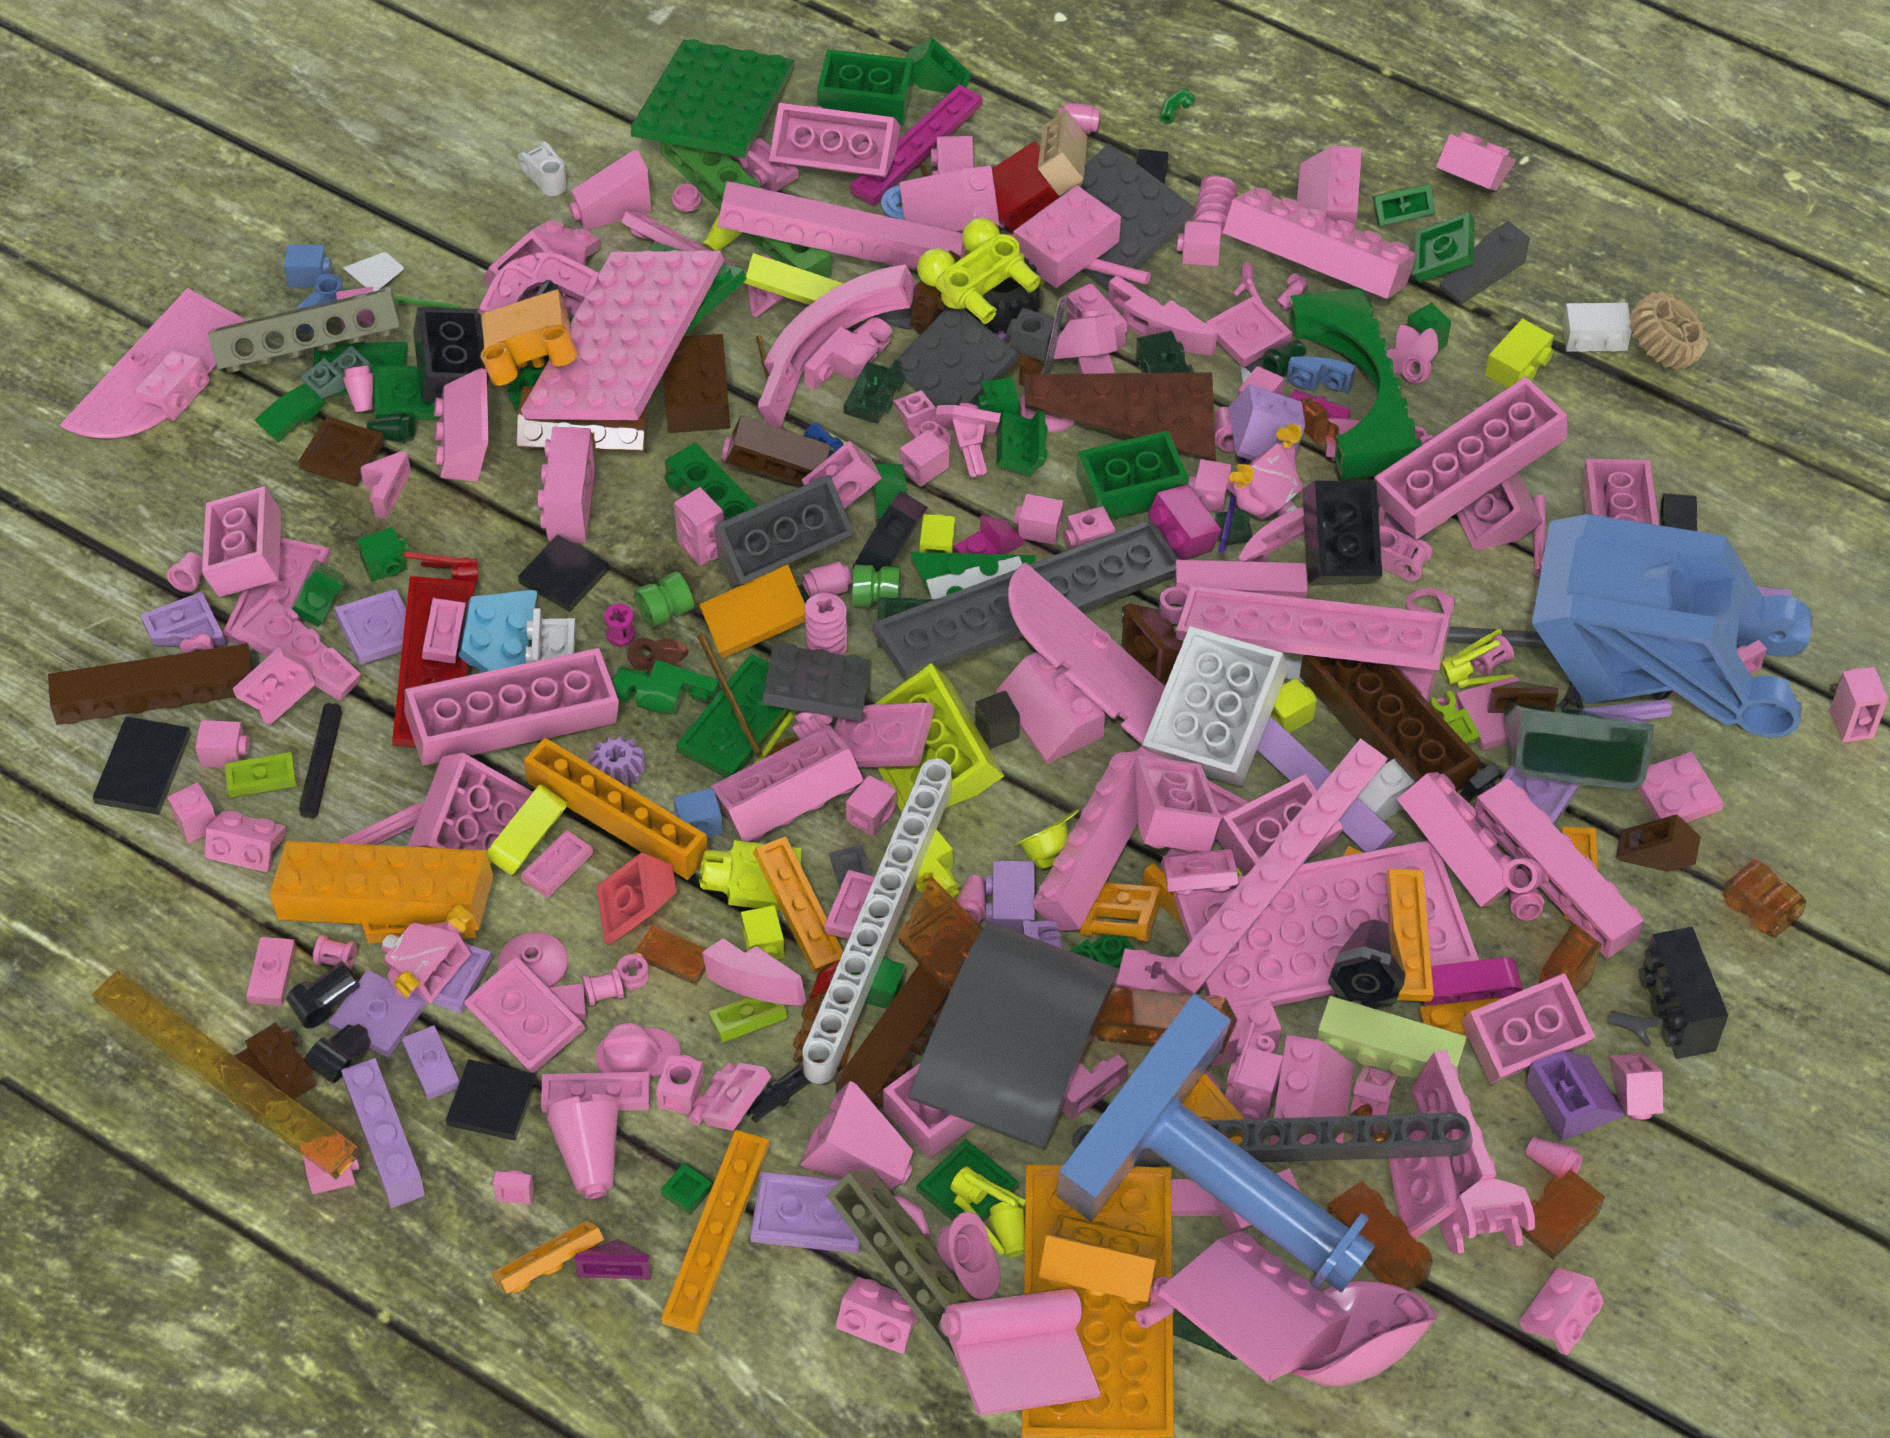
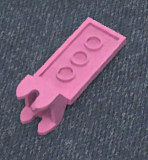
M1447 1051L1433 1052L1410 1089L1419 1114L1426 1113L1430 1109L1440 1111L1441 1113H1460L1469 1121L1473 1138L1472 1146L1468 1152L1460 1156H1449L1457 1194V1200L1455 1201L1457 1210L1446 1217L1439 1225L1446 1244L1452 1253L1463 1254L1464 1242L1462 1236L1474 1238L1476 1234L1503 1231L1511 1246H1522V1231L1518 1220L1520 1225L1527 1231L1534 1230L1535 1228L1534 1212L1525 1187L1494 1178L1496 1175L1494 1161L1488 1155L1483 1142L1482 1131L1475 1123L1470 1110V1101L1463 1093L1459 1083L1457 1069L1451 1063ZM1452 1129L1446 1134V1137L1451 1140H1457L1463 1136L1464 1131Z

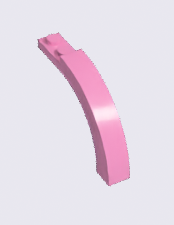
M906 264L876 270L834 288L805 308L783 330L764 361L770 376L767 378V384L762 397L759 399L758 410L767 424L781 428L797 383L804 371V365L840 326L847 329L872 316L893 310L910 308L913 301L914 288L917 284Z

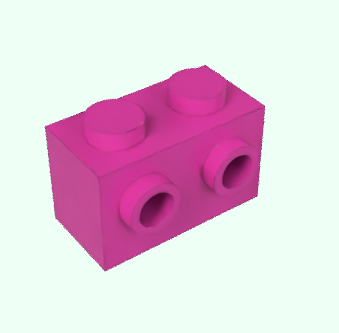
M1188 484L1158 492L1148 512L1153 523L1181 560L1211 552L1222 531Z

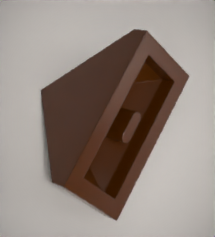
M1521 681L1491 688L1487 711L1488 713L1554 712L1559 694L1558 688Z

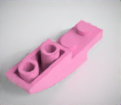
M1118 275L1109 281L1108 301L1123 312V318L1127 321V328L1151 341L1176 350L1210 356L1215 353L1217 331L1208 323H1204L1192 315L1189 310L1179 306L1172 300L1162 306L1157 300L1150 298L1138 290L1134 284L1125 281Z

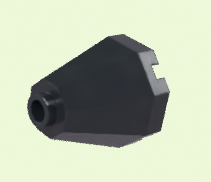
M1375 919L1362 922L1338 952L1329 974L1328 983L1340 999L1350 1002L1355 999L1361 1001V1005L1373 1009L1396 1003L1399 992L1404 986L1406 973L1395 932L1389 924Z

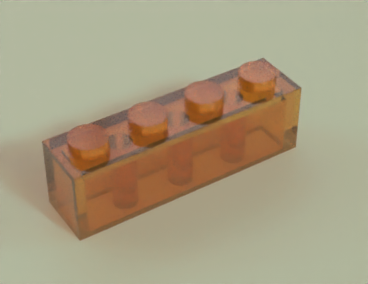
M1123 986L1113 987L1096 1029L1093 1032L1098 1041L1154 1047L1192 995L1186 992L1170 993L1154 989L1138 990ZM1198 995L1231 1019L1221 1051L1219 1052V1054H1223L1236 1025L1237 1018L1226 998L1217 995Z

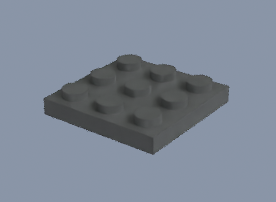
M947 307L890 365L893 373L916 392L922 390L936 408L938 405L959 406L960 403L975 405L977 403V395H982V381L1000 379L1020 357L1013 348L967 311Z
M773 643L762 704L862 721L871 660L863 659L853 654L847 656L834 654L824 649L811 650L799 648L790 643Z

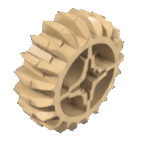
M1660 291L1659 293L1652 292L1646 295L1635 305L1629 316L1631 321L1629 327L1634 331L1632 337L1639 341L1638 347H1643L1646 355H1651L1656 363L1662 362L1665 368L1671 366L1677 370L1691 366L1702 357L1708 345L1706 339L1708 334L1703 330L1705 324L1698 320L1699 315L1694 314L1691 306L1687 307L1682 299H1675L1671 293L1666 295Z

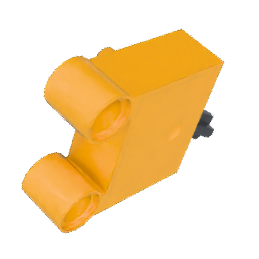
M546 280L532 298L481 314L484 350L481 352V359L494 385L501 386L512 382L518 375L516 366L524 368L528 365L529 360L532 361L535 368H540L545 364L543 358L545 355L549 356L554 366H565L577 358L578 353L571 338L569 315L560 295L559 286L553 283L552 280Z

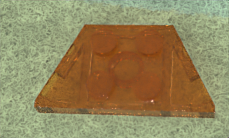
M930 877L925 884L926 889L920 901H916L911 911V918L904 924L898 938L899 944L943 989L953 987L965 959L983 928L933 877Z

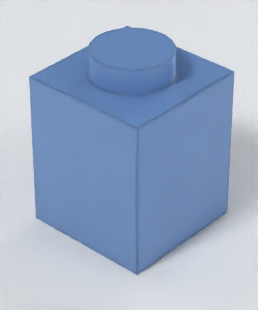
M287 245L284 270L288 288H314V282L319 276L332 274V260L330 257H326L324 245Z

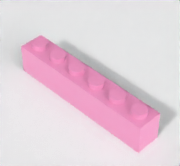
M1141 750L1117 753L1111 758L1109 766L1101 780L1097 783L1088 804L1083 808L1078 822L1068 835L1063 849L1054 860L1053 867L1048 876L1039 887V892L1032 905L1045 921L1052 920L1057 922L1058 929L1053 931L1079 930L1138 823L1135 759L1137 755L1144 756Z
M1508 777L1477 796L1474 808L1477 811L1476 820L1494 835L1497 842L1513 859L1532 858L1540 864L1543 870V880L1539 887L1606 959L1639 939L1644 920L1638 909L1633 905H1629L1622 898L1616 886L1604 879L1596 870L1594 863L1589 858L1584 857L1574 847L1571 839L1566 834L1561 833L1551 823L1547 813L1539 810L1533 804L1522 787L1516 786ZM1520 864L1519 866L1532 878V872L1529 867Z

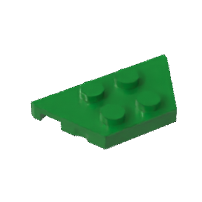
M911 552V563L917 569L922 579V584L927 594L930 595L926 582L928 579L947 574L961 575L965 570L978 566L983 575L993 576L998 572V561L1019 556L1022 564L1027 563L1029 565L1035 563V555ZM952 586L947 590L946 595L960 591L963 588Z

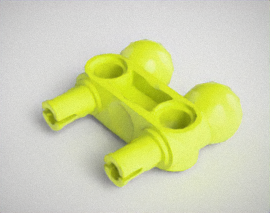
M987 218L973 219L963 229V245L969 254L955 263L954 258L949 252L933 248L925 251L917 263L918 276L922 282L931 287H936L941 292V299L945 305L954 309L967 308L983 324L989 323L994 318L997 309L988 303L982 295L1008 277H1012L1028 293L1033 292L1041 282V277L1024 263V254L1019 251L1020 247L1017 240L1010 235H1001L997 225Z

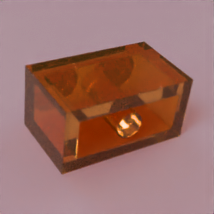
M1571 1169L1561 1179L1558 1176L1554 1177L1545 1188V1195L1538 1202L1535 1199L1530 1201L1535 1217L1534 1230L1527 1231L1521 1226L1522 1235L1553 1260L1599 1215L1605 1198L1604 1195Z

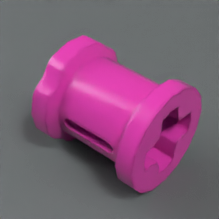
M615 604L605 611L604 620L608 626L606 637L612 645L623 647L633 642L636 632L632 625L634 614L629 606ZM624 630H626V636H625V637H624V635H623V631H624Z

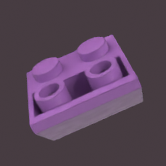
M1560 1051L1531 1063L1526 1086L1560 1142L1623 1117L1624 1112L1589 1056Z

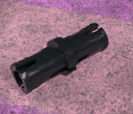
M796 1065L794 1069L777 1081L772 1079L766 1084V1089L760 1093L746 1112L748 1117L753 1114L751 1120L754 1123L759 1122L762 1117L779 1105L784 1107L789 1103L791 1096L812 1083L805 1077L804 1072L802 1073L803 1065Z

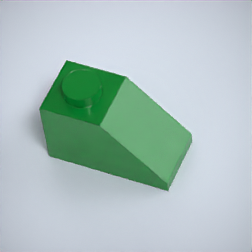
M933 37L908 50L906 58L913 59L914 83L919 88L946 94L952 92L959 84L967 88L972 74Z

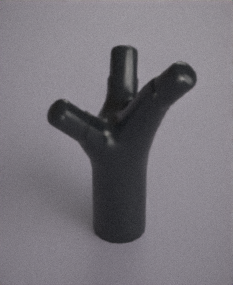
M1569 681L1566 695L1556 705L1555 711H1560L1569 704L1576 705L1578 709L1585 708L1581 695L1571 681Z

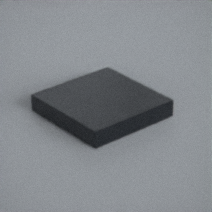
M557 534L519 574L518 581L519 584L530 590L537 591V594L571 612L609 571V563Z
M468 1059L446 1118L447 1126L516 1141L537 1082L536 1074Z

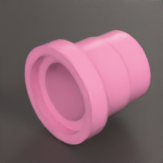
M193 552L186 553L178 563L173 564L168 570L167 578L170 584L179 591L193 592L199 585V578L202 575V557Z

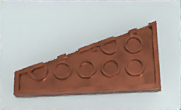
M1212 372L1024 374L1026 409L1036 412L1041 410L1046 415L1060 419L1063 417L1081 422L1083 426L1105 429L1110 434L1127 439L1169 431L1178 454L1187 457L1189 454L1216 462Z

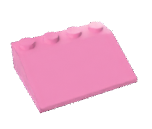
M1241 1230L1218 1239L1163 1285L1158 1292L1159 1296L1267 1382L1273 1381L1335 1352L1351 1317L1350 1314L1339 1307L1335 1300L1326 1297L1319 1290L1311 1286L1309 1280L1295 1273L1278 1256L1268 1252L1251 1235Z

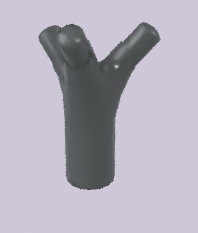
M1611 1010L1608 1024L1634 1032L1640 1037L1645 1047L1651 1044L1645 1029L1664 1023L1663 1018H1641Z

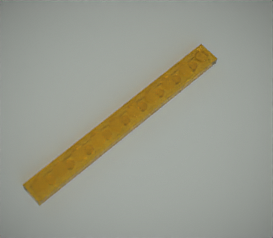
M116 971L91 994L96 1003L335 1180L361 1155L355 1144L120 972Z

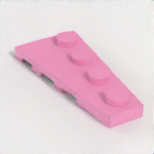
M272 590L233 626L231 636L244 644L248 643L249 647L266 657L280 646L306 661L315 681L314 686L339 701L359 683L361 673L333 647L327 648L320 641V635L314 629L310 628L308 630L298 620L299 615L290 607L286 609L278 602L279 597Z

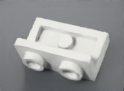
M534 608L533 620L527 621V638L532 640V647H526V663L575 653V618L542 619L541 609Z

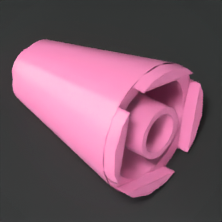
M591 1094L592 1101L580 1102L579 1096L558 1101L548 1107V1113L546 1112L547 1121L577 1193L585 1195L586 1199L602 1198L607 1195L606 1191L613 1187L618 1119L617 1100L611 1095Z

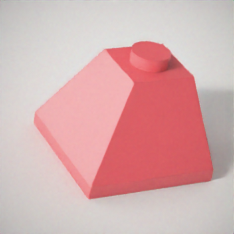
M641 852L597 885L605 944L611 945L655 913L677 893L672 864Z

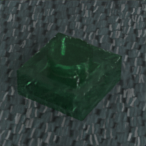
M1234 511L1225 545L1247 543L1253 537L1246 511ZM1227 512L1215 513V521L1222 529L1218 537L1220 545Z

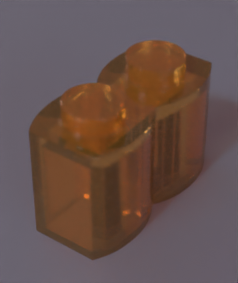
M1753 859L1726 882L1723 893L1727 905L1732 910L1748 916L1753 926L1759 932L1766 933L1773 938H1776L1803 915L1807 902L1795 888L1781 881L1769 867L1756 859Z

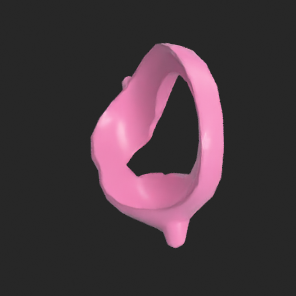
M1434 588L1421 589L1411 593L1407 598L1406 610L1435 613L1413 605V601L1423 595H1431L1438 598L1444 611L1443 614H1450L1451 617L1453 615L1456 597L1447 595L1440 590Z

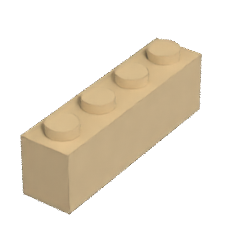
M1067 109L1043 125L1038 163L1039 171L1059 196L1076 185L1080 187L1083 184L1088 136Z

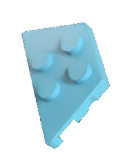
M526 590L470 597L467 603L458 657L470 666L476 667L480 673L525 664L526 647L529 644L527 621L533 620L537 591Z

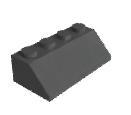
M830 475L714 525L718 558L730 586L742 585L854 535Z

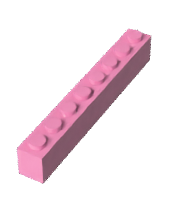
M729 181L726 182L717 227L893 266L906 264L908 269L918 271V260L925 251L933 248L943 249L947 252L951 250L960 255L961 258L963 245L962 233Z

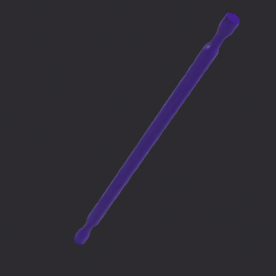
M1241 457L1239 464H1245L1246 458ZM1233 493L1231 494L1221 536V545L1218 549V552L1221 554L1225 552V543L1228 539L1236 505V496Z

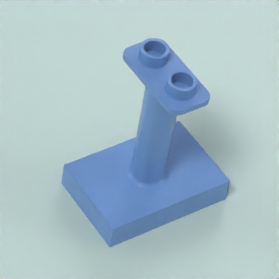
M1194 993L1060 1169L1056 1196L1092 1222L1148 1148L1315 1271L1317 1275L1313 1279L1311 1286L1319 1290L1326 1281L1342 1293L1376 1246L1359 1234L1369 1220V1217L1361 1213L1351 1228H1348L1182 1104V1101L1221 1051L1231 1020Z

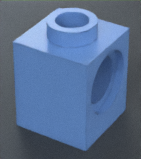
M713 788L673 797L675 811L670 813L704 832L707 838L723 834L722 815Z

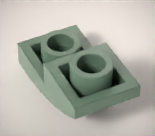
M350 346L331 363L325 358L322 359L300 378L316 395L324 398L346 389L342 377H345L344 369L369 365L371 372L372 365L353 346Z

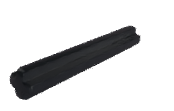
M326 703L323 706L299 805L300 815L304 818L309 817L313 819L319 812L342 715L341 706L337 703Z

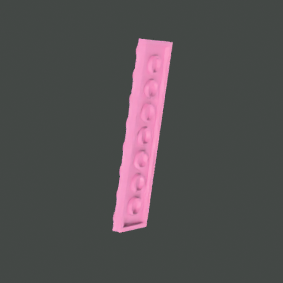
M1190 586L1176 629V637L1184 641L1189 626L1278 652L1439 670L1451 624V615Z

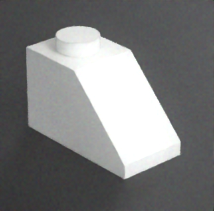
M1393 759L1382 767L1358 798L1384 821L1404 809L1397 798L1413 786L1415 781Z

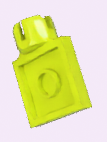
M734 840L732 850L704 851L700 867V875L702 879H699L700 888L727 894L728 905L750 908H763L775 905L776 911H781L753 855L755 848L764 845L763 843ZM792 847L801 865L802 848Z

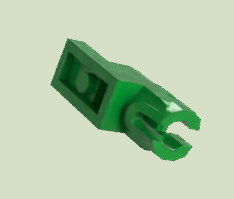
M658 660L654 664L651 675H648L649 671L620 666L612 683L618 700L628 703L635 696L637 707L664 715L677 714L685 692H689L688 695L695 700L707 702L708 699L713 700L721 690L719 680Z

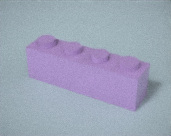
M376 1058L341 1070L348 1097L390 1208L424 1197L425 1193L420 1173Z

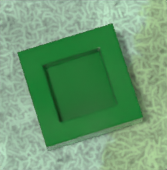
M683 1163L661 1188V1196L690 1215L711 1192L712 1182Z

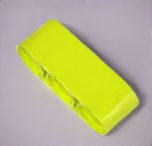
M541 783L487 851L489 861L512 877L557 821L568 803Z

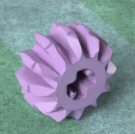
M621 734L617 740H612L607 736L605 744L595 742L594 751L589 752L588 762L590 765L629 787L628 783L638 785L639 775H643L645 771L644 752L641 747H637L634 738L625 742Z

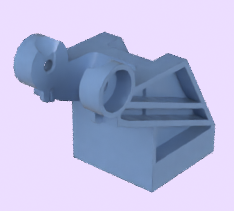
M1592 514L1550 521L1532 625L1586 704L1674 690L1711 717L1721 721L1723 725L1738 723L1744 730L1757 736L1767 738L1782 737L1791 734L1798 728L1801 719L1802 702L1795 699L1789 681L1774 676L1752 678L1740 659L1737 648L1742 645L1748 646L1759 640L1767 648L1766 654L1791 656L1802 652L1809 644L1813 620L1811 609L1804 602L1793 597L1783 595L1763 597L1726 536Z

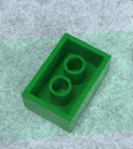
M827 49L817 87V106H821L824 109L894 117L899 125H904L914 85L913 59Z
M1169 431L1081 450L1077 454L1076 476L1090 509L1103 506L1110 520L1149 511L1158 492L1187 485L1189 481L1188 474Z

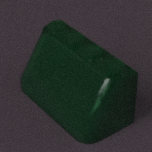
M1506 700L1504 726L1512 764L1520 774L1532 778L1628 790L1638 788L1645 781L1654 724L1632 716Z

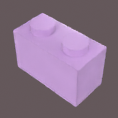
M993 861V874H986V895H993V903H986V923L989 921L1022 933L1023 921L1030 920V922H1035V908L1032 905L1035 899L1034 861Z

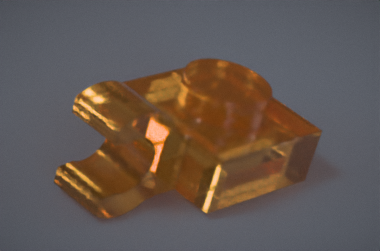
M1312 397L1300 399L1305 420L1304 432L1320 444L1324 443L1325 436H1330L1336 440V434H1339V427L1327 419V410Z

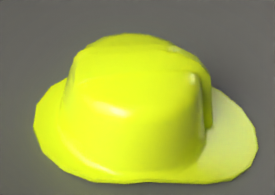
M1080 810L1072 811L1039 833L1027 837L1012 846H1020L1028 859L1034 861L1040 869L1053 866L1054 860L1059 856L1069 835L1066 821Z

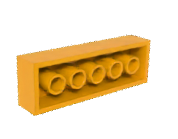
M286 841L269 896L278 920L361 924V921L369 922V925L385 926L388 923L390 926L409 927L413 923L428 925L446 922L451 910L457 905H462L474 915L465 924L466 930L479 931L493 880V873L486 850Z

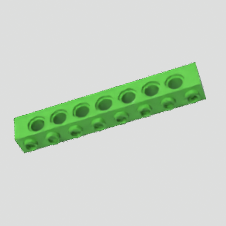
M660 142L661 154L719 211L721 210L727 181L761 188L753 176L750 177L742 170L738 161L732 160L726 154ZM742 232L764 255L771 256L773 260L826 278L832 276V255L830 251Z

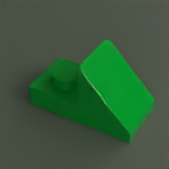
M315 559L309 568L291 609L299 617L318 627L323 622L334 597L344 587L343 574Z

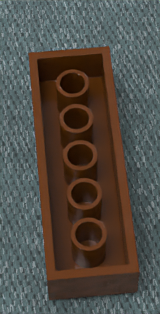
M1302 654L1299 677L1357 741L1362 739L1387 757L1386 763L1395 759L1415 783L1427 773L1438 772L1440 775H1446L1454 784L1455 791L1458 792L1465 787L1469 779L1477 774L1480 758L1394 665Z

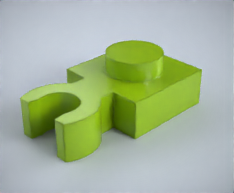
M1451 690L1446 691L1444 695L1448 703L1446 706L1438 704L1435 696L1430 699L1429 704L1467 745L1479 741L1481 736L1467 709L1456 710V697Z

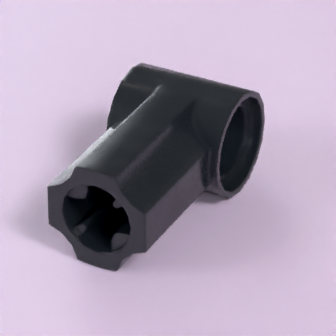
M341 961L314 982H303L293 987L287 994L286 1000L303 1027L312 1029L323 1024L330 1016V1009L361 986L348 966Z
M359 1023L357 1025L348 1024L329 1040L325 1037L320 1038L307 1053L304 1063L331 1084L336 1083L342 1077L341 1070L350 1067L353 1061L368 1050L371 1044L368 1030Z

